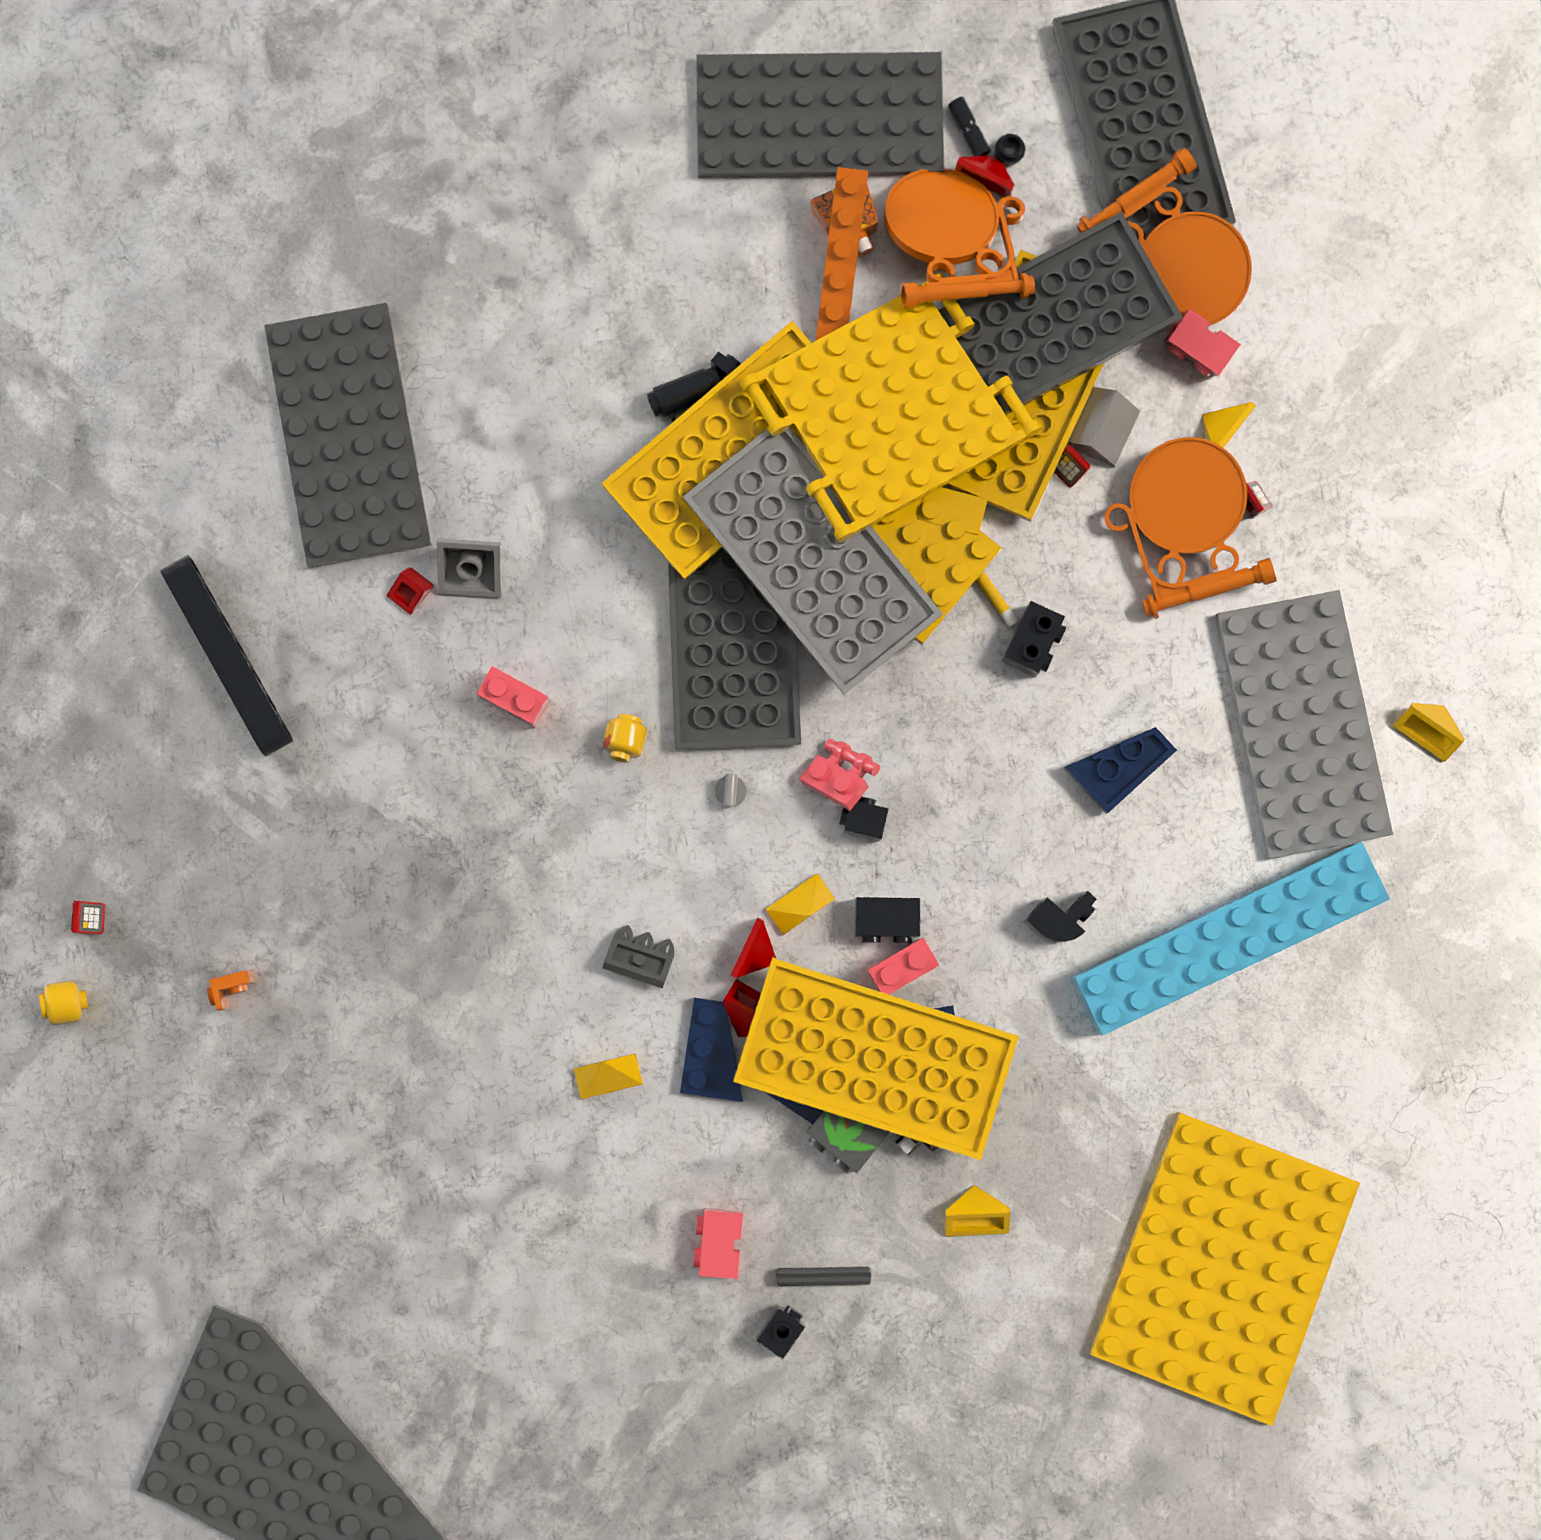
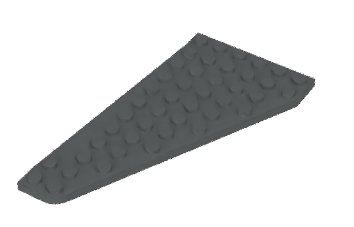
M218 1305L213 1306L137 1491L166 1502L235 1540H448L264 1324Z

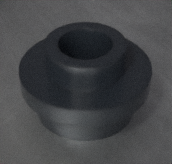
M1006 134L997 140L994 151L1000 162L1014 165L1023 159L1026 147L1018 135ZM1006 147H1011L1014 149L1015 153L1008 154L1005 152L1004 149Z

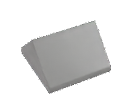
M1094 387L1067 446L1070 445L1077 451L1115 467L1140 410L1117 390Z
M437 538L438 594L501 598L505 550L501 542Z

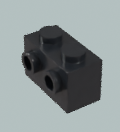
M1030 601L1002 662L1034 677L1040 673V670L1046 672L1054 656L1049 653L1053 642L1060 643L1067 628L1062 625L1065 616Z

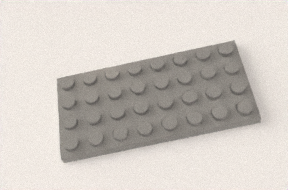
M791 428L774 437L766 429L685 494L683 500L836 687L845 695L940 618L943 613L871 526L839 543L834 536L835 530L815 498L810 497L805 490L806 486L811 482L824 477L807 448ZM827 489L825 492L846 524L852 523L832 489Z
M1340 590L1217 613L1215 615L1267 859L1393 835Z

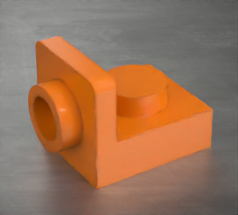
M244 970L210 979L211 987H207L209 1002L211 1006H216L217 1011L229 1009L225 990L228 989L229 995L247 991V984L256 982L253 970Z

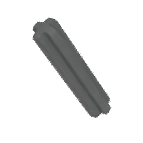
M867 1266L779 1268L776 1271V1283L780 1287L869 1285L871 1283V1269Z

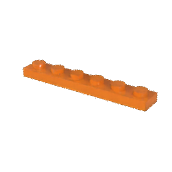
M837 167L815 341L849 323L868 171Z

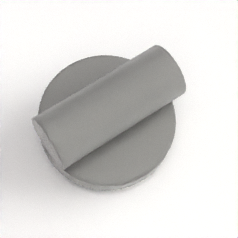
M726 774L722 777L715 787L717 800L727 807H736L741 804L746 797V786L743 780L737 774Z

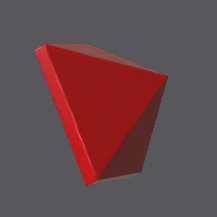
M996 155L959 157L955 167L956 171L973 177L989 191L1003 198L1012 195L1015 184Z
M757 918L730 976L739 978L770 967L772 958L776 959L765 923L762 919Z
M736 979L722 1002L737 1036L748 1037L761 993Z

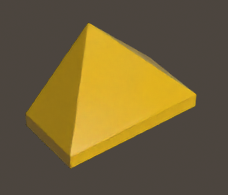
M1248 402L1202 414L1205 439L1224 448L1256 405L1253 402Z
M1412 703L1393 725V727L1444 762L1448 760L1465 740L1445 705Z
M817 873L765 910L781 933L785 935L831 903L835 898Z
M636 1053L574 1068L580 1099L643 1085Z
M973 1185L945 1211V1237L1009 1234L1010 1207L976 1185Z

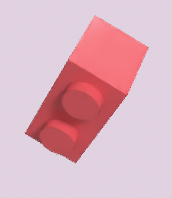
M1187 309L1182 314V321L1174 325L1163 341L1169 345L1167 351L1180 360L1186 357L1195 363L1192 368L1206 378L1209 375L1213 377L1219 376L1241 344L1221 330L1213 333L1207 329L1210 322L1193 310Z
M493 666L490 668L477 692L480 699L513 715L536 728L550 703L547 695Z
M921 938L866 971L879 992L891 994L939 966V963L925 939Z
M705 1208L704 1216H697L696 1235H702L701 1248H695L693 1267L700 1268L699 1276L738 1279L740 1250L734 1249V1239L741 1240L743 1211Z

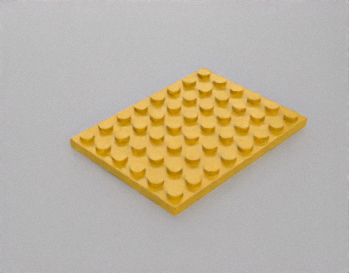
M1178 1112L1089 1354L1273 1426L1360 1182Z

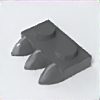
M626 925L620 928L613 936L602 968L663 989L674 958V946L672 941L667 939L653 950L654 942L650 932L642 934L633 943V932L630 926Z

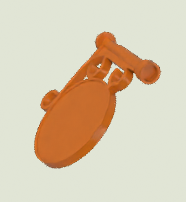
M1183 147L1173 154V159L1167 165L1125 192L1114 203L1088 220L1085 216L1080 217V222L1076 224V227L1081 234L1120 212L1124 214L1125 218H1128L1161 194H1172L1176 199V205L1172 210L1163 209L1159 201L1153 203L1155 210L1160 215L1170 216V218L1154 228L1145 240L1142 228L1130 221L1128 223L1137 233V239L1181 315L1185 310L1191 309L1210 322V326L1228 317L1243 301L1251 281L1252 262L1245 240L1229 222L1219 216L1206 212L1180 213L1182 205L1181 193L1176 188L1166 187V185L1174 181L1177 176L1182 174L1188 175L1197 169L1193 156Z
M945 168L944 172H929L930 170L924 169L912 172L897 181L891 188L884 209V222L890 237L904 252L929 263L926 271L928 283H925V286L917 285L916 282L902 283L901 302L904 309L917 308L918 304L931 301L979 298L1008 293H1019L1020 297L1024 299L1034 294L1035 282L1033 276L1021 273L1018 277L1014 262V249L1007 226L1018 224L1023 219L1025 205L1019 198L1007 196L1002 198L997 205L992 194L979 181L965 173ZM1006 207L1015 208L1018 211V213L1008 214L1007 218L1005 219L1003 209ZM999 224L1008 262L1005 267L994 273L981 261L986 259L992 260L999 268L1002 267L1004 261L1002 254L994 249H988L995 239ZM976 258L975 270L980 275L954 277V264L968 262ZM943 270L949 277H938L933 274V271Z
M1182 437L1160 444L1143 458L1133 475L1130 486L1131 509L1125 504L1116 503L1109 506L1105 512V524L1110 530L1115 532L1125 531L1128 529V524L1114 526L1109 520L1110 513L1115 509H1122L1128 515L1144 570L1150 578L1156 598L1154 600L1153 595L1150 594L1147 595V599L1142 600L1147 618L1154 617V619L1159 618L1158 611L1191 601L1203 600L1251 584L1263 583L1267 585L1277 582L1270 558L1257 561V565L1252 566L1250 569L1247 567L1234 571L1239 563V555L1233 547L1227 546L1223 542L1234 533L1243 518L1247 505V484L1244 473L1236 459L1226 449L1212 441L1196 437ZM1136 524L1144 536L1152 543L1164 550L1170 551L1169 554L1163 556L1159 561V574L1163 573V564L1167 560L1174 559L1180 563L1181 572L1176 583L1162 581L1152 573L1145 557ZM1216 547L1210 558L1213 570L1218 569L1215 558L1221 551L1230 552L1234 557L1233 565L1227 569L1182 582L1186 572V563L1179 554L1202 553Z

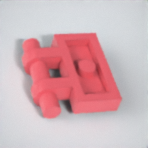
M828 739L824 748L832 753L828 760L817 755L799 779L804 786L850 811L869 788L866 781L862 778L866 773L872 776L877 775L880 765L873 762L871 756L865 753L858 754L851 750L849 744L843 741L837 742L833 739ZM845 761L853 765L849 771L841 767Z

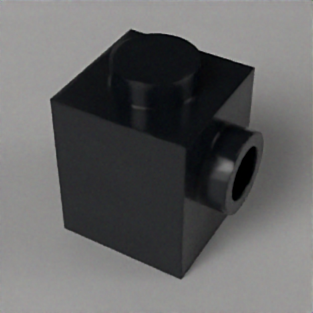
M861 797L850 811L845 808L842 809L839 824L845 825L843 833L881 841L889 808L877 806V800Z
M778 1305L756 1336V1341L781 1359H784L805 1328V1323L801 1321L803 1315L790 1305H787L785 1309Z

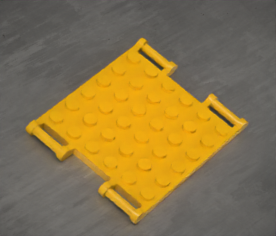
M942 273L935 274L938 277L944 278ZM900 295L761 371L747 375L739 382L743 391L749 393L768 423L767 429L772 437L793 427L824 477L811 482L806 486L805 490L810 497H814L834 528V536L839 543L1034 436L1042 429L1039 422L1032 419L1013 390V382L1009 376H1004L993 385L987 387L956 339L975 326L971 317H966L956 300L941 301L956 323L949 328L933 301L918 304L917 308L904 309ZM766 384L786 417H778L759 387L760 385ZM1000 394L1003 396L1023 428L1018 431L1014 429L994 397ZM827 489H832L852 523L846 524L825 492Z

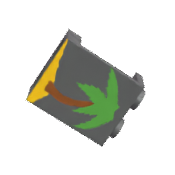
M823 1111L814 1124L806 1130L811 1136L807 1141L821 1153L827 1149L836 1157L832 1162L845 1173H848L850 1169L858 1173L890 1133V1131L827 1111Z

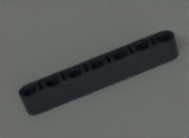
M186 555L161 569L160 572L261 753L267 757L292 743L293 738L192 558Z

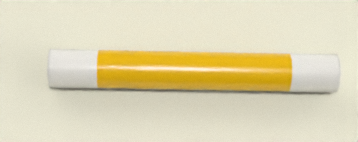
M983 571L976 582L1009 628L1019 622L1018 618L985 571Z

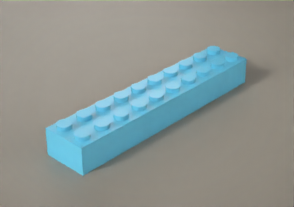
M1358 842L1070 977L1097 1035L1103 1036L1390 900L1363 843Z

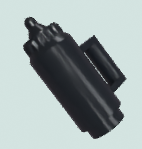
M715 367L702 368L653 387V391L646 393L654 416L663 415L665 417L669 415L671 421L674 422L676 420L674 413L694 405L728 375L717 372Z

